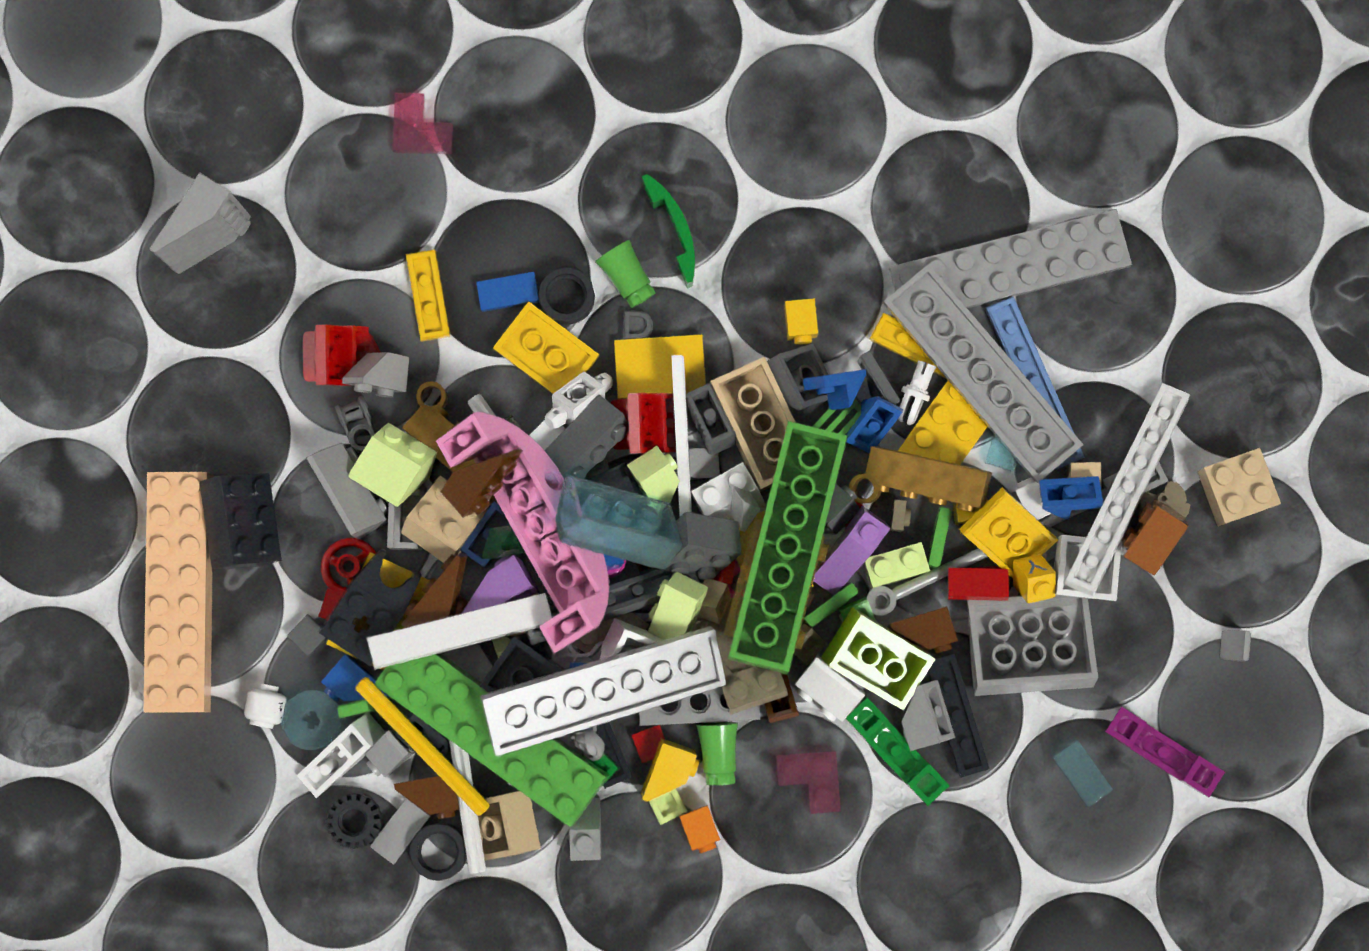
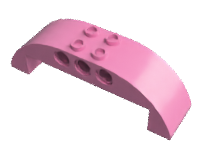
M473 413L436 442L450 467L474 459L475 463H479L518 448L522 449L523 452L516 460V468L505 476L502 481L504 483L502 488L493 495L559 611L558 615L539 626L551 649L556 653L598 627L603 619L609 595L608 571L603 552L587 518L559 469L548 454L529 435L510 422L487 413Z

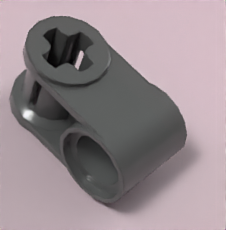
M363 395L358 396V400L343 406L340 404L335 405L337 415L346 432L349 443L360 454L366 446L357 445L358 436L362 433H369L371 437L376 434L372 416Z

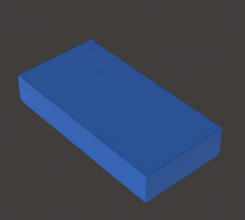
M534 272L476 282L482 312L525 305L528 301L530 303L540 302Z

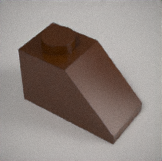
M947 606L888 624L890 630L925 650L934 648L935 654L952 649L951 643L958 641Z
M440 776L394 784V788L398 793L429 815L437 813L438 819L456 816L455 810H459L457 794Z

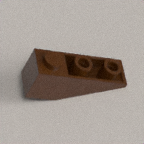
M518 448L453 472L440 492L462 518L473 513L476 515L481 514L489 507V500L492 495L502 488L504 484L502 481L505 476L516 468V460L523 452L522 449Z
M465 552L458 554L456 557L453 554L450 555L441 566L444 572L438 579L433 577L423 588L422 591L425 593L423 598L419 602L414 600L405 610L404 614L407 617L402 622L405 628L455 616L467 559Z

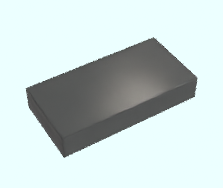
M870 350L862 354L857 363L862 370L866 369V378L876 394L897 406L900 399Z

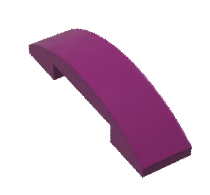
M1122 706L1105 731L1139 756L1208 798L1225 773L1201 756L1195 755L1149 726L1147 722Z

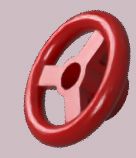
M343 538L331 544L321 560V575L328 588L341 593L346 589V587L340 586L333 580L330 574V564L336 566L340 576L347 578V584L349 585L360 572L361 564L366 561L369 553L376 554L373 547L357 538ZM352 546L363 550L357 556L351 554H344L340 557L334 556L338 550L344 547ZM352 561L354 563L353 571L346 572L345 564Z

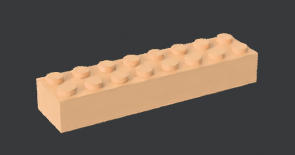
M147 472L144 647L145 713L211 712L212 568L199 483L214 477V475L208 472Z

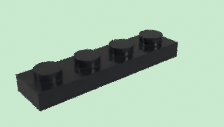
M952 654L935 659L928 670L931 682L938 680L955 738L949 740L959 777L962 778L989 770L956 656Z

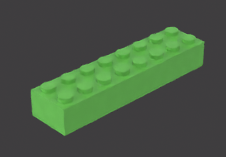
M788 421L728 660L788 674L847 439L846 435Z
M442 653L386 666L374 683L380 690L569 827L576 824L609 777L608 773L558 737L496 756L492 749L480 696L488 693L479 687L482 682Z

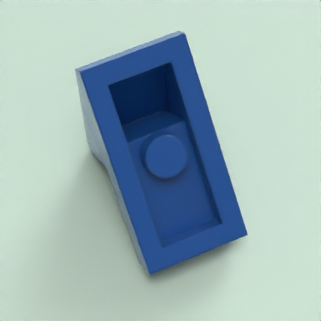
M866 369L804 378V391L817 389V395L827 393L830 410L849 408L866 377Z
M879 396L862 400L861 415L846 434V442L870 454L871 447L878 446L903 413V409Z
M1099 476L1039 480L1042 509L1062 519L1069 520L1072 510L1097 509L1103 505Z

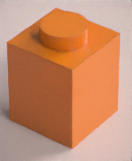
M708 805L679 816L692 851L698 849L701 854L717 847L715 842L719 841L720 837Z

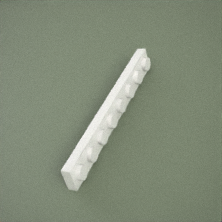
M1162 383L1066 578L1065 585L1092 597L1094 596L1185 409L1190 394Z

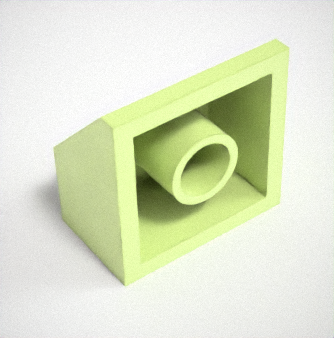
M387 423L371 437L348 477L398 507L430 478L437 452L399 428Z

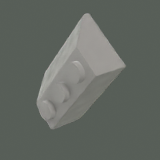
M339 443L306 457L351 536L361 539L388 523V518L386 517L388 507L381 497L376 499L372 491L348 477L359 458L352 446L347 449L344 444Z

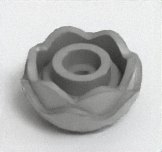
M591 728L576 731L570 737L574 740L575 747L584 751L587 759H592L594 762L602 757L605 744Z

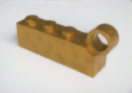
M433 381L422 384L416 394L420 408L402 428L410 436L437 452L436 458L452 472L476 464L474 459L453 467L449 466L436 441L457 426L459 422L457 421L453 425L446 419L449 413L443 409L448 400L445 389L439 383ZM431 388L438 389L441 392V400L435 406H427L423 403V394ZM492 495V497L489 500L490 505H492L494 501L498 503L494 495Z
M872 446L866 473L855 476L851 480L849 488L857 496L855 501L862 504L872 503L879 498L881 491L889 492V488L901 490L900 495L917 499L918 494L929 496L928 502L946 506L947 501L958 503V509L975 512L976 507L981 508L986 503L992 472ZM864 478L870 480L874 487L872 495L867 499L862 498L857 491L858 483Z

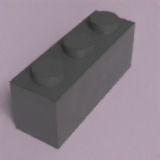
M598 395L544 450L559 469L570 490L584 480L586 474L605 458L607 452L617 442L625 438L629 431V422L621 411Z

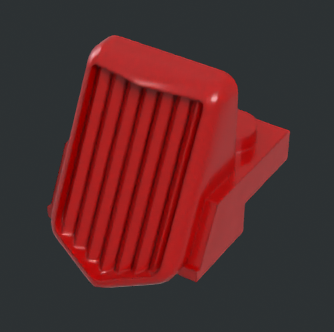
M315 325V331L305 332L303 335L304 380L316 382V385L351 386L342 384L343 377L367 353H381L373 336L369 333V327Z
M628 393V399L611 401V404L621 411L629 422L627 435L623 440L617 442L613 449L630 450V454L646 453L655 446H658L662 453L676 452L673 393Z

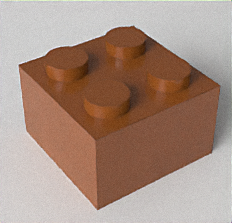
M1156 498L1152 504L1146 502L1137 516L1139 517L1138 525L1135 529L1129 527L1121 539L1124 557L1153 576L1156 575L1188 528V523L1184 516Z

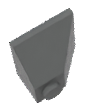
M814 344L778 354L767 361L788 406L802 410L828 401L827 393L817 395V389L804 391V378L828 375Z

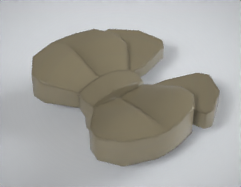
M1168 482L1163 492L1157 495L1150 492L1143 493L1139 501L1140 509L1143 508L1146 502L1152 504L1156 498L1184 517L1189 514L1190 504L1186 503L1185 491L1177 482Z

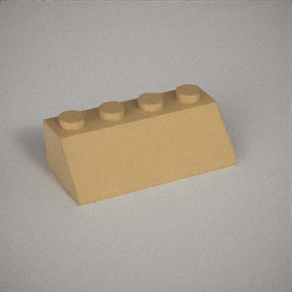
M762 357L710 381L736 433V446L760 492L772 487L788 421L796 423L765 357Z

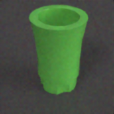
M630 240L616 246L595 261L618 289L623 299L627 300L631 308L638 306L656 294L650 285L651 281L634 252Z
M738 722L697 724L703 759V773H706V785H729L735 783L734 772L736 771Z

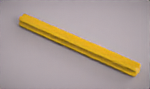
M363 678L356 685L355 688L361 696L476 815H482L489 808V803L369 678Z

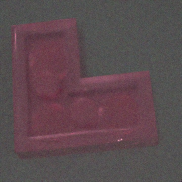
M395 93L393 152L452 154L453 124L424 122L425 95L422 93Z
M836 751L776 756L778 786L808 784L810 814L841 812Z

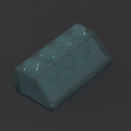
M566 475L564 478L555 518L560 543L663 570L666 569L683 546L670 503L571 475Z

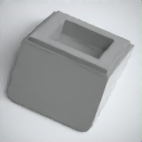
M690 448V480L714 479L719 476L718 453L710 455L706 448Z
M734 486L732 489L730 515L734 521L739 522L740 530L745 532L761 508L750 492Z
M1222 631L1220 659L1239 662L1248 661L1251 641L1250 631Z

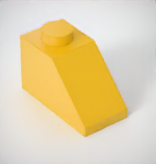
M661 738L640 793L642 800L647 802L686 784L689 776L694 777L699 765L695 750Z

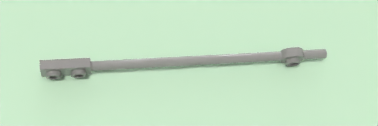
M1158 462L1144 493L1168 482L1160 462ZM1118 472L1101 480L1104 487L1101 490L1103 502ZM1088 509L1072 510L1070 518ZM1050 514L1039 519V521L1048 529L1065 521V519ZM978 548L893 589L886 586L875 587L868 592L866 598L874 615H887L895 608L896 600L948 576V568H965L988 556ZM879 595L886 599L883 607L875 604V598ZM838 614L841 623H843L841 614Z

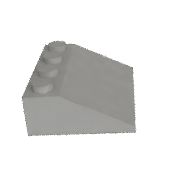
M199 173L150 247V250L174 272L180 274L234 242L239 235L243 236L250 226L249 219L251 216L230 191Z
M1055 594V598L1027 604L1022 596L1009 597L1008 601H967L974 696L1094 687L1098 679L1088 598Z

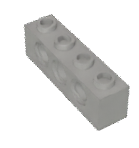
M721 687L702 692L708 700V704L703 710L693 709L690 705L692 696L679 699L677 708L672 712H666L661 706L640 711L639 719L640 726L760 720V707L758 705L731 715L729 709L724 708L720 703V697L723 692Z

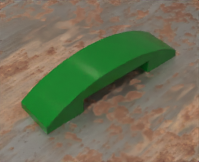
M646 174L642 176L643 186L653 209L665 205L685 252L676 256V263L687 288L693 287L695 251L687 221L670 193L654 178Z
M868 697L846 717L847 721L927 806L950 786L916 750L910 751L905 738Z

